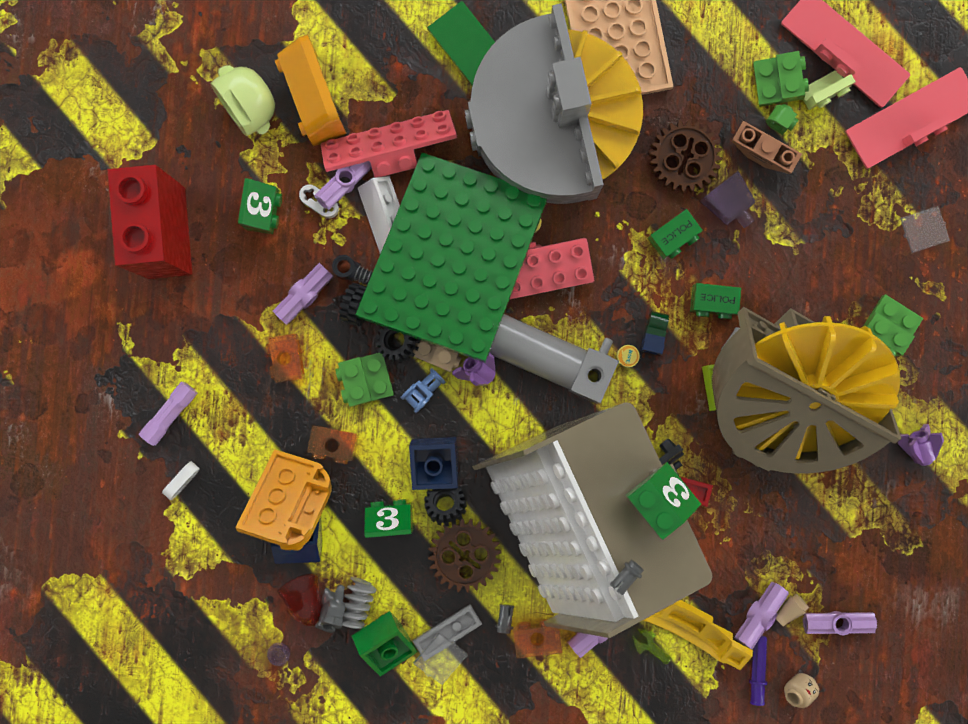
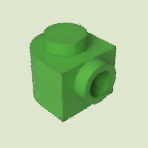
M782 104L775 106L766 123L770 128L783 135L787 129L792 131L799 119L795 118L797 114L793 112L790 106Z

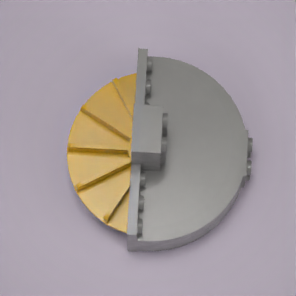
M562 3L552 5L551 14L529 19L507 31L491 46L481 61L474 78L471 101L468 102V110H465L467 128L473 131L470 132L472 150H477L478 157L481 156L488 168L497 178L503 179L511 186H515L525 193L546 198L547 203L567 204L597 199L604 185L603 179L611 175L624 163L640 134L643 119L641 87L632 68L620 51H617L602 39L588 34L586 30L581 32L567 29Z

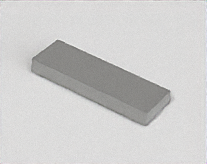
M471 604L413 639V643L425 661L481 626L482 622Z

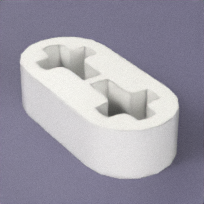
M305 185L301 188L299 197L306 206L325 218H333L338 214V203L333 206L334 210L332 212L327 211L324 213L325 208L318 201H314L311 198L308 201L306 200V192H312L313 190L315 196L320 189L313 185Z
M190 461L164 488L162 493L169 500H173L195 477L200 468Z

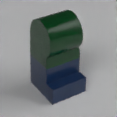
M655 311L650 312L640 351L655 355L663 354L666 329L669 322L668 314Z

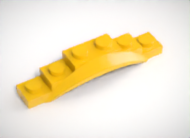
M682 600L643 620L684 638L718 661L729 664L739 670L744 667L753 654L752 649L732 640L733 633L714 624L713 616Z

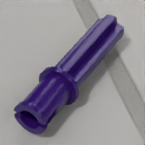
M766 636L760 637L753 648L752 678L749 680V683H751L750 704L757 706L765 705V685L768 684L765 681Z

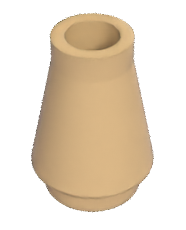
M797 593L793 597L790 595L777 613L776 620L784 627L787 623L806 614L809 606Z

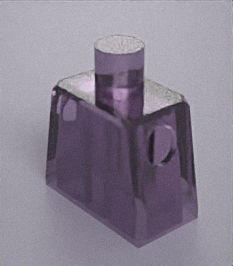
M739 171L701 200L702 204L726 225L735 218L743 228H746L755 221L747 211L748 208L755 204V200Z

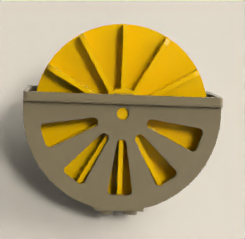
M745 307L737 313L740 329L727 341L720 351L712 374V389L719 428L724 439L737 457L743 458L767 471L819 473L857 463L876 453L888 443L896 444L901 440L892 411L899 403L897 396L900 388V371L891 350L883 341L872 334L870 328L867 326L858 328L841 323H832L830 316H824L822 322L816 323L791 308L774 324Z

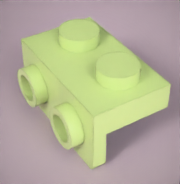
M835 70L809 84V92H805L803 101L809 110L816 106L822 108L831 102L832 97L837 95L840 98L850 92L849 87L856 81L852 74L843 78Z

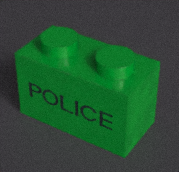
M686 209L651 234L647 239L663 260L668 256L672 259L682 252L680 247L687 243L690 246L699 240L698 234L703 230Z
M696 283L692 286L690 312H696L698 317H710V314L718 315V319L732 320V316H737L740 309L741 288Z

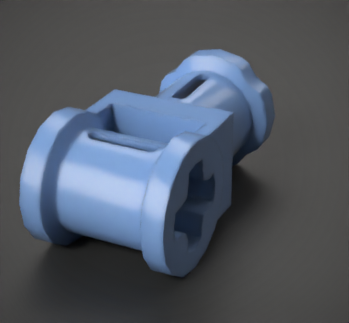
M433 368L430 369L431 373L422 381L419 380L414 383L400 397L402 400L405 399L414 408L415 413L419 412L430 401V398L434 395L433 392L441 384L446 383ZM412 394L419 400V403L412 397Z

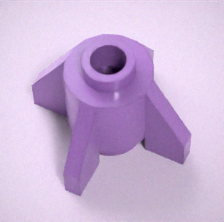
M489 352L486 363L468 357L464 361L463 367L453 370L452 375L457 379L471 381L475 386H485L492 382L495 377L494 356Z
M924 424L919 431H915L910 435L900 434L901 440L898 441V444L915 463L926 466L932 464L937 458L944 439L942 433H931L929 424Z

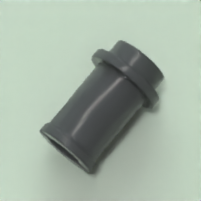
M632 559L629 563H624V569L610 583L615 589L623 581V584L617 590L621 595L625 594L626 590L637 578L642 577L641 573L644 571Z
M500 604L498 624L495 625L497 632L511 633L513 629L511 624L514 606Z

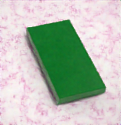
M461 1L429 25L427 30L471 86H473L478 67L495 41L464 2Z

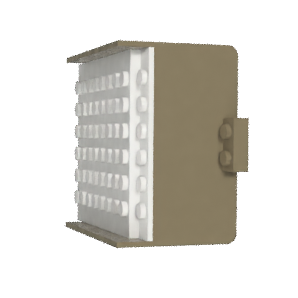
M622 403L564 423L472 466L474 470L486 467L492 480V490L496 495H499L501 499L500 507L511 521L509 524L510 529L515 536H518L521 543L519 544L520 551L523 556H527L530 563L528 565L529 570L540 584L538 590L541 596L546 598L551 611L559 613L544 621L545 626L611 638L707 586L712 580L711 569L688 520L662 540L625 496L662 466L636 408L631 403ZM669 464V465L674 469V471L676 472V470H675L673 464ZM632 559L644 571L641 573L642 577L637 578L626 590L625 594L621 595L617 590L623 584V581L615 589L610 583L624 569V563H629Z

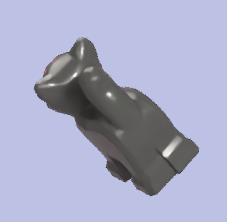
M338 585L335 592L328 588L324 589L321 598L323 606L319 622L315 628L329 633L335 632V628H342L345 612V603L343 602L345 587L343 585Z

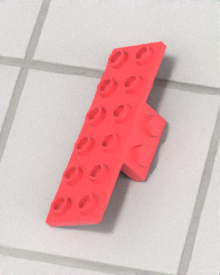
M800 0L781 22L783 27L835 69L838 74L844 78L852 74L856 81L853 85L880 108L887 104L910 77L908 71L823 0Z
M959 67L847 129L845 133L865 168L869 169L912 144H915L916 147L929 140L928 135L932 133L935 136L948 129L946 125L968 114V78L963 69Z
M449 110L437 111L430 115L417 116L407 121L394 122L391 125L372 128L368 131L352 133L345 137L322 142L321 150L324 168L326 172L370 161L374 177H383L416 168L417 161L414 149L457 138Z
M580 238L547 246L536 245V242H531L510 299L594 282L587 239Z

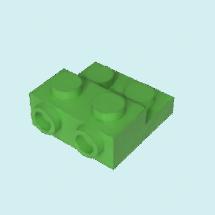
M799 51L778 54L775 58L753 61L759 107L802 100L805 98V92H809L808 78L803 79L802 70H806L805 57H800Z
M885 294L882 295L863 326L870 328L872 334L888 346L894 357L903 356L915 337L913 334L924 318Z
M376 353L338 363L339 368L335 369L336 376L339 382L343 381L345 390H341V395L344 403H348L349 407L394 396L383 354Z

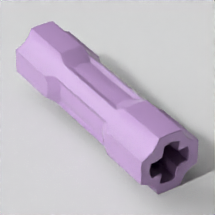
M181 381L162 408L141 430L139 436L147 443L156 446L165 435L169 426L182 410L190 404L198 392L184 381Z

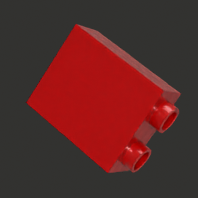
M157 165L107 169L115 265L147 279L193 275L185 187Z

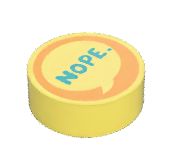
M625 345L618 350L616 358L621 366L629 368L638 363L640 354L636 347Z

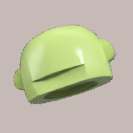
M225 65L219 68V76L210 84L233 121L246 136L254 132L259 134L266 133L270 128L269 120L275 111V101L266 83L253 69L247 67L233 68L230 65Z

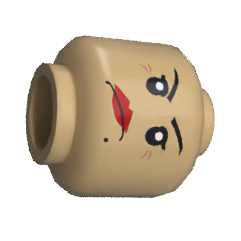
M799 673L786 683L784 693L786 700L792 706L806 708L818 697L819 687L814 678L807 674Z

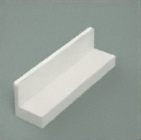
M390 176L372 178L358 187L380 253L400 207Z

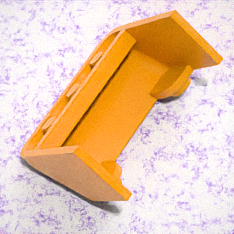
M308 34L301 36L277 54L278 59L275 60L279 73L283 72L301 118L302 122L298 123L303 136H308L313 146H316L329 139L343 136L346 134V131L337 113L313 44Z

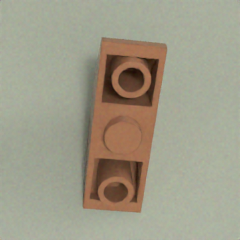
M745 121L741 123L732 139L736 147L750 160L765 168L788 174L793 172L802 156V153Z

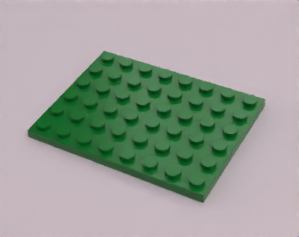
M421 153L356 312V317L486 363L547 199L525 193L517 187L511 186L503 179Z

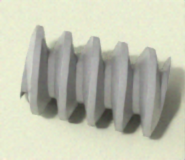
M351 577L350 579L355 582V585L347 586L352 591V594L344 595L349 600V603H345L346 611L344 612L342 623L345 627L361 629L365 625L362 620L367 619L368 616L364 611H369L371 607L367 602H372L374 599L370 594L375 593L377 589L366 580Z

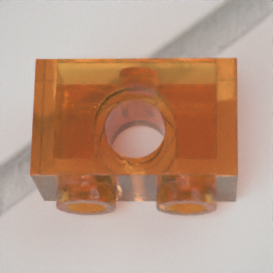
M289 334L269 338L266 350L268 357L272 358L273 366H270V375L272 379H275V383L306 379L299 335ZM283 353L290 355V362L287 365H282L280 362V356Z
M312 425L307 452L313 453L312 458L325 460L326 456L335 458L334 462L348 464V461H353L355 458L359 434ZM330 439H335L338 442L339 446L335 452L330 451L327 447Z
M548 619L540 620V624L531 625L530 622L517 623V626L513 627L516 658L562 653L559 629L545 626L544 621ZM533 633H541L543 639L538 643L531 641L530 638Z

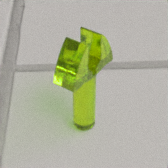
M639 629L638 631L646 636L648 643H640L633 636V642L637 651L641 654L643 650H649L664 664H668L671 661V657L654 643L653 638L656 634L649 630Z

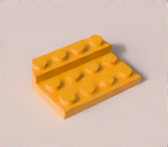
M274 449L235 527L236 530L280 545V548L283 550L298 551L302 549L311 538L331 495L332 485L328 473L317 462Z

